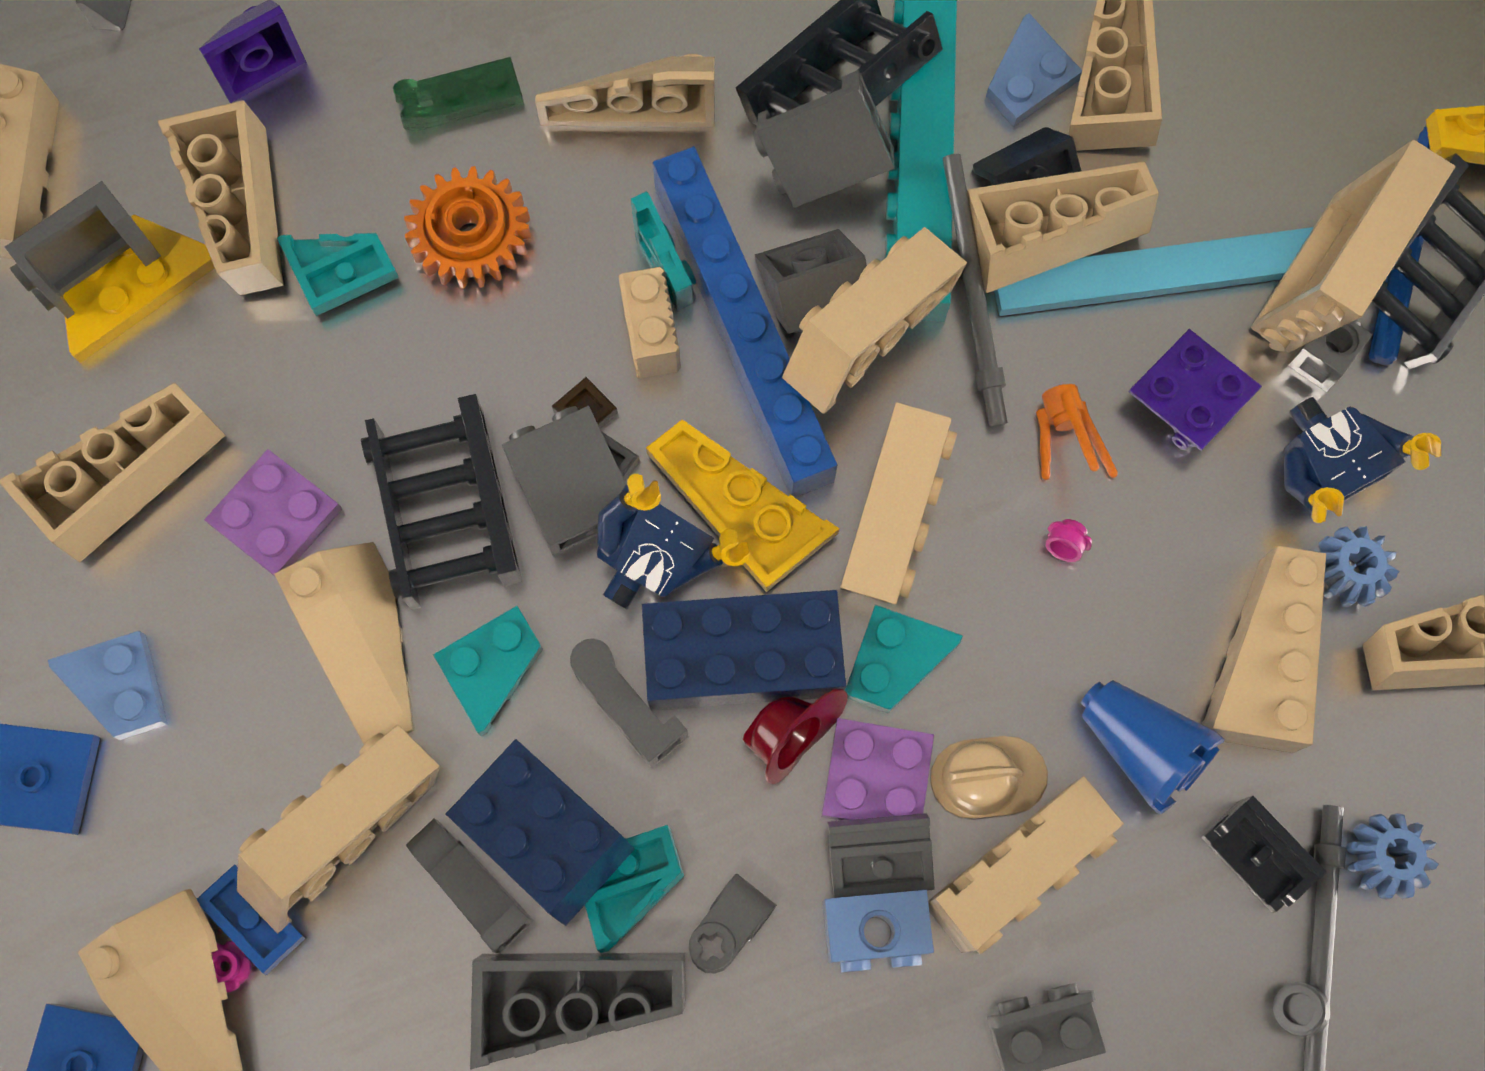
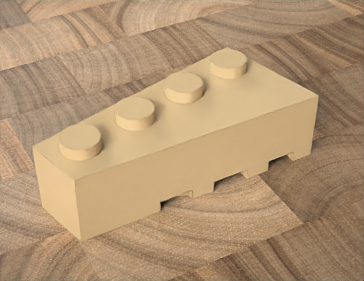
M244 100L158 120L161 131L167 138L172 150L170 154L175 167L180 171L186 186L184 190L188 201L194 207L198 217V226L217 274L240 296L284 286L279 242L277 240L278 232L267 134L263 123Z
M1145 161L967 189L983 285L986 293L1150 233L1159 192Z
M926 227L910 239L903 236L894 244L883 261L877 258L871 261L861 273L858 281L853 285L848 281L845 282L833 294L829 304L824 308L817 305L805 315L799 325L803 332L782 378L822 414H825L836 403L835 398L843 383L852 388L864 376V371L878 354L884 357L900 340L908 327L913 329L952 291L967 262Z
M895 403L842 580L841 589L895 605L899 596L908 598L916 570L908 568L913 550L922 552L930 526L921 522L926 504L936 506L943 483V478L935 476L940 458L950 459L957 432L949 430L952 418L902 403Z
M1277 546L1259 561L1240 614L1241 620L1226 653L1227 659L1221 676L1214 686L1206 718L1201 723L1220 734L1225 739L1224 742L1288 753H1295L1313 745L1326 553Z
M1479 595L1443 609L1440 607L1383 625L1363 644L1372 690L1485 684V596Z
M399 725L385 736L382 733H377L371 737L360 749V756L347 767L343 763L334 767L321 781L320 785L322 787L309 798L302 795L293 800L281 814L282 819L268 831L264 828L255 831L241 845L239 849L241 853L238 854L237 892L277 934L292 921L287 914L293 905L302 897L308 898L312 902L327 888L325 884L335 873V866L340 861L344 864H352L365 852V849L373 841L375 834L372 831L377 826L382 831H387L434 786L439 765Z
M1083 776L1073 782L928 900L929 912L961 953L977 951L979 954H982L1003 936L1000 930L1012 919L1015 918L1017 922H1020L1042 904L1038 897L1047 889L1053 886L1057 891L1076 877L1080 871L1075 865L1089 853L1096 859L1110 849L1118 841L1113 833L1124 823L1086 777Z

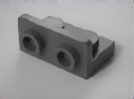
M1076 983L1046 990L1049 1000L1029 1005L1027 996L998 1003L1000 1013L988 1016L987 1020L1002 1071H1042L1106 1053L1091 1002L1096 1001L1093 990L1079 992Z

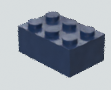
M517 739L505 749L445 814L547 913L564 926L575 917L590 898L635 850L613 826Z

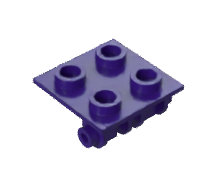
M1188 329L1128 392L1174 429L1175 434L1171 439L1178 448L1186 450L1188 447L1196 446L1202 451L1262 386L1191 329Z

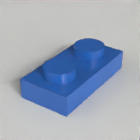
M234 864L197 898V901L208 916L266 976L305 938L291 923L278 934L237 892L238 867Z

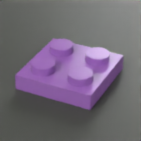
M267 449L204 520L274 575V573L296 563L342 508L331 497Z
M837 718L821 817L842 821L923 814L934 734Z

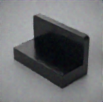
M1048 127L1041 128L973 164L975 174L990 180L991 185L1082 171L1073 137Z

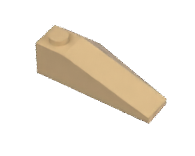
M699 54L670 56L537 94L535 103L540 126L715 127V57H703Z
M369 542L318 551L274 573L297 622L363 744L377 733H382L385 736L397 725L407 734L414 731L408 679L404 668L401 644L403 640L398 621L397 598H395L391 588L389 570L375 543Z
M191 888L183 890L113 925L78 951L102 1001L160 1071H243L236 1035L227 1030L221 1001L228 999L225 983L217 982L211 952L218 951L215 935Z

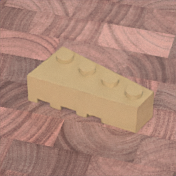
M1097 0L1069 135L1073 137L1076 151L1156 146L1162 122L1153 0Z
M0 64V256L14 260L5 249V246L39 224L43 218V213L40 211L42 189H47L49 173L45 169L47 155L53 149L59 100L37 72Z
M176 383L119 413L120 419L103 429H98L95 426L79 435L81 441L56 454L52 450L35 460L37 466L20 475L12 472L0 479L1 486L45 536L79 563L226 436Z

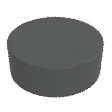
M1302 982L1287 984L1278 991L1274 999L1273 1010L1275 1018L1279 1025L1291 1034L1304 1037L1314 1036L1323 1031L1329 1022L1331 1014L1329 1002L1323 992L1312 985Z

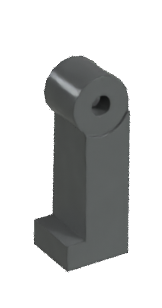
M594 638L585 639L574 647L570 656V664L578 681L651 768L689 737L688 730L675 715L663 725L615 668L612 652L603 641Z
M435 818L406 844L411 854L481 935V939L492 952L500 954L534 921L460 840L457 841Z

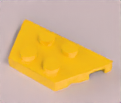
M135 214L132 215L133 221L161 257L145 266L134 251L129 248L64 293V299L75 312L68 319L65 317L68 346L71 355L79 363H82L215 269L206 244Z

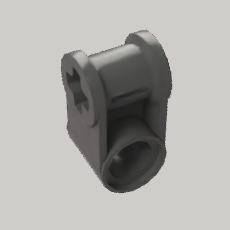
M735 874L715 899L709 909L710 911L691 935L689 952L694 965L705 973L716 974L724 971L748 941L750 942L757 934L777 904L739 874ZM717 936L722 938L721 950L725 955L721 959L716 956H711L707 961L702 959L703 947L700 941L703 938L713 941Z

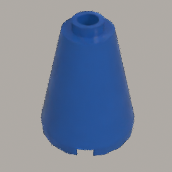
M1114 680L1106 685L1101 682L1096 683L1081 701V704L1086 708L1082 714L1084 721L1145 801L1158 814H1163L1177 802L1171 797L1175 790L1180 792L1185 789L1187 791L1195 783L1220 749L1217 746L1225 741L1216 731Z

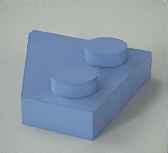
M1028 13L1023 17L988 87L986 97L1007 121L1015 127L1080 81L1082 70L1032 15Z
M141 631L48 660L52 671L114 738L122 740L168 725L147 637Z

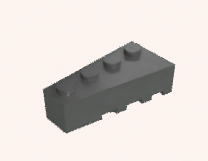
M685 953L481 954L472 961L470 1070L487 1066L496 1061L536 1053L538 1050L565 1043L571 1044L586 1040L588 1037L611 1031H620L683 1014L685 1007Z

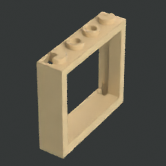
M1413 139L1337 192L1256 318L1251 329L1270 342L1268 347L1289 353L1361 318L1456 166Z

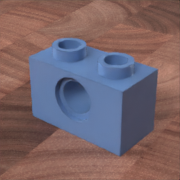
M927 890L824 899L822 902L828 963L840 962L841 972L872 970L870 959L891 958L892 968L922 965L921 955L934 953ZM870 918H881L890 926L891 937L889 942L883 947H875L865 938L864 927Z

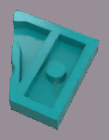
M875 605L845 689L848 699L889 713L948 654L959 646L963 635Z
M668 825L626 838L635 850L585 904L596 949L601 954L608 952L684 877L672 831Z

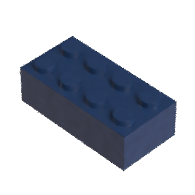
M837 590L642 604L647 702L652 711L773 702L785 697H795L801 700L819 699L824 694L835 689H843L845 691L846 678Z

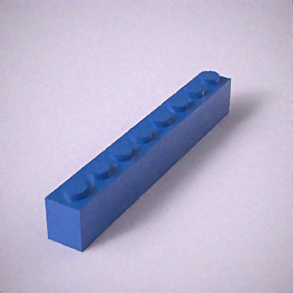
M695 146L653 161L654 184L657 194L686 260L693 271L696 283L789 495L791 494L796 498L834 483L838 466L810 402L782 378L790 361L789 355Z

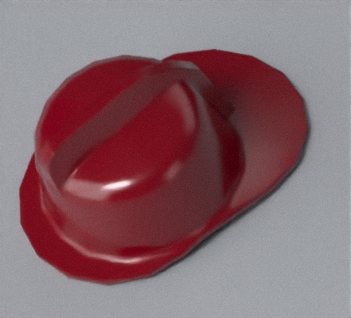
M843 689L832 690L821 696L813 704L795 697L780 698L768 703L759 712L744 733L743 741L767 765L765 771L767 782L773 785L783 780L796 766L802 756L836 723L837 718L843 713L847 704L848 694Z

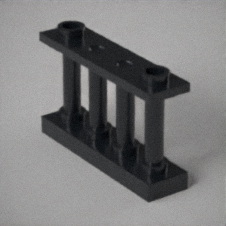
M839 0L735 87L749 122L757 125L758 113L768 110L772 117L777 112L782 114L803 105L793 100V98L809 85L826 94L842 89L841 80L825 73L840 59L860 67L857 70L860 71L876 107L943 49L934 15L926 11L908 27H904L882 17L877 0ZM872 32L890 40L876 54L857 46Z
M1456 153L1445 159L1455 165V169L1392 270L1397 269L1441 310L1429 327L1426 326L1386 289L1388 285L1386 281L1383 282L1372 300L1382 312L1417 343L1403 362L1409 369L1429 362L1435 364L1445 358L1454 346L1451 341L1485 295V250L1477 261L1474 260L1435 223L1436 216L1434 212L1439 205L1444 203L1485 242V214L1458 190L1460 184L1457 181L1469 165ZM1421 236L1465 277L1453 294L1411 256L1412 249L1409 246L1416 237Z
M476 394L458 398L461 414L453 416L454 421L389 437H384V433L374 418L365 420L368 437L361 438L362 450L367 465L374 464L396 567V569L389 570L390 584L395 598L402 597L411 610L421 608L417 592L419 587L487 570L490 575L497 573L504 587L523 582L484 412ZM459 439L460 443L468 442L471 457L463 459V464L393 480L389 461L390 455ZM466 482L470 486H478L481 501L474 502L473 508L403 525L398 499ZM478 526L480 530H488L491 545L483 547V552L412 569L407 543Z

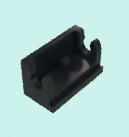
M1254 796L1238 801L1201 836L1207 845L1272 913L1277 912L1284 905L1287 907L1291 906L1318 879H1321L1327 873Z

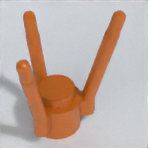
M1062 384L1045 391L1042 394L1045 408L1036 411L1040 425L1042 479L1048 480L1050 478V425H1055L1057 431L1074 429L1090 470L1098 471L1099 464L1092 447L1093 444L1109 476L1112 478L1117 477L1118 471L1089 415L1086 402L1081 400L1077 385Z

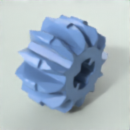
M1367 526L1359 527L1354 532L1348 527H1342L1334 532V537L1326 536L1319 542L1320 553H1326L1324 582H1326L1328 588L1325 590L1324 598L1330 599L1339 594L1342 607H1350L1356 601L1361 607H1367L1375 602L1376 597L1382 598L1391 591L1392 587L1389 582L1397 578L1400 571L1388 564L1396 558L1397 552L1384 551L1381 545L1384 544L1385 535H1378L1371 540ZM1349 560L1355 564L1350 566ZM1358 568L1359 571H1360V574L1357 573V572H1355L1353 569Z
M1399 813L1390 815L1388 819L1382 814L1369 817V825H1357L1353 832L1359 841L1347 843L1345 848L1351 854L1357 855L1358 860L1350 863L1347 869L1350 872L1362 871L1364 873L1359 887L1364 890L1376 887L1378 897L1382 899H1391L1395 894L1401 899L1411 898L1415 894V887L1419 889L1427 888L1431 881L1425 871L1435 870L1439 863L1427 857L1426 851L1432 850L1437 843L1432 840L1421 841L1420 836L1424 825L1417 822L1407 826L1405 815ZM1387 848L1390 855L1396 856V864L1394 858L1386 855Z

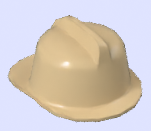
M998 736L978 738L951 744L937 756L931 769V787L936 800L946 811L961 818L976 819L1013 815L1029 810L1041 800L1047 788L1048 770L1043 756L1032 744L1019 737Z

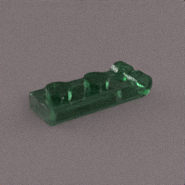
M511 57L419 81L403 79L393 86L395 100L398 104L402 105L403 109L400 112L403 128L407 131H419L524 103ZM432 99L433 105L423 107L419 104V102Z

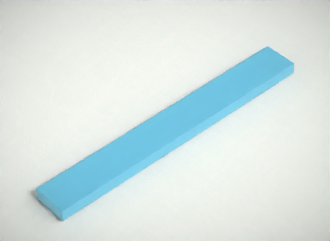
M1314 227L1083 257L994 290L999 316L1281 280Z

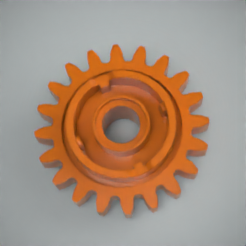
M471 166L466 178L461 177L456 167L452 168V179L448 182L441 175H434L437 188L431 189L428 186L421 185L419 188L424 201L410 199L409 204L415 215L404 216L405 224L408 230H410L404 235L409 247L413 248L411 253L415 262H423L422 266L428 276L438 271L443 285L449 283L452 277L456 276L461 289H465L469 277H475L480 288L484 287V276L487 273H490L498 281L502 280L499 267L504 265L515 270L517 267L512 254L526 255L527 250L522 240L531 238L530 227L526 224L530 221L528 208L523 207L524 201L521 192H512V186L508 178L497 184L493 170H489L483 179H479L475 166ZM465 224H477L476 227L470 231L459 230Z

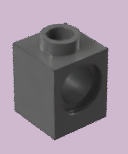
M1354 320L1303 345L1288 366L1327 392L1343 376L1373 334L1364 329L1358 320ZM1325 341L1333 343L1338 348L1339 353L1332 351Z

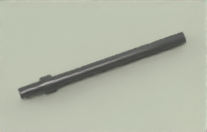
M950 154L943 157V164L959 256L967 262L962 273L980 370L975 373L978 391L984 393L989 426H999L1008 423L1002 388L1006 386L1003 367H998L961 155Z
M1323 805L1320 844H1315L1314 859L1327 873L1317 880L1310 985L1323 992L1329 1005L1339 870L1345 869L1346 848L1341 846L1344 807L1335 805ZM1328 1024L1320 1033L1306 1037L1303 1071H1325Z

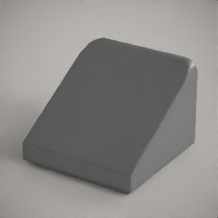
M76 0V4L93 28L121 31L125 28L131 0Z

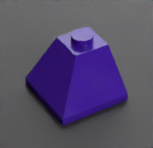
M267 0L258 6L246 9L243 14L231 19L199 48L230 103L306 63L283 10L273 0Z

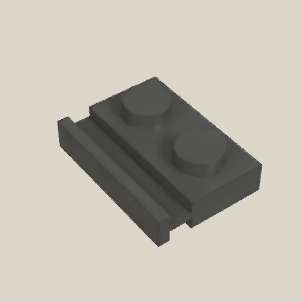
M927 813L827 822L834 898L935 890L932 842L929 828L930 818Z

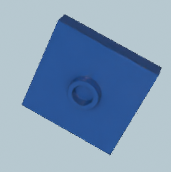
M0 724V826L78 835L100 737L92 734Z
M46 1004L26 1071H138L144 1050L116 1016L58 1004Z

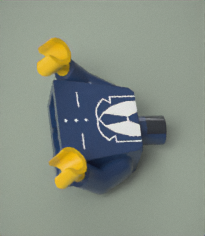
M1310 397L1289 411L1302 433L1297 435L1284 448V488L1305 507L1310 509L1314 522L1322 523L1326 521L1327 510L1333 511L1338 517L1342 516L1343 504L1346 499L1389 476L1406 462L1403 458L1410 456L1411 464L1417 470H1424L1429 467V454L1435 457L1441 456V440L1432 433H1420L1416 436L1407 434L1365 414H1361L1356 408L1351 406L1328 418L1316 399Z
M632 474L629 476L622 492L598 514L597 558L617 570L603 595L625 609L629 608L642 585L656 594L666 597L672 590L722 565L723 562L729 566L744 564L750 555L748 542L745 541L737 545L739 542L738 533L733 529H726L720 534V545L712 543L714 537L659 504L661 494L657 481H652L645 488L643 476Z

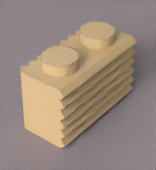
M655 267L620 274L618 277L636 377L642 379L677 373L681 368L680 349L670 297L668 295L665 270Z

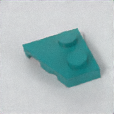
M645 191L631 198L636 241L651 267H660L665 270L668 295L674 307L679 311L693 304L692 286L696 284L695 276L685 259L680 260L675 250V243L671 233L662 222L649 193Z
M355 233L349 237H343L338 234H319V239L294 240L292 235L277 237L316 316L399 278L377 233Z
M515 606L436 652L433 656L477 733L483 736L488 733L492 727L491 722L507 699L510 700L520 685L521 677L527 669L532 667L543 648L519 607Z

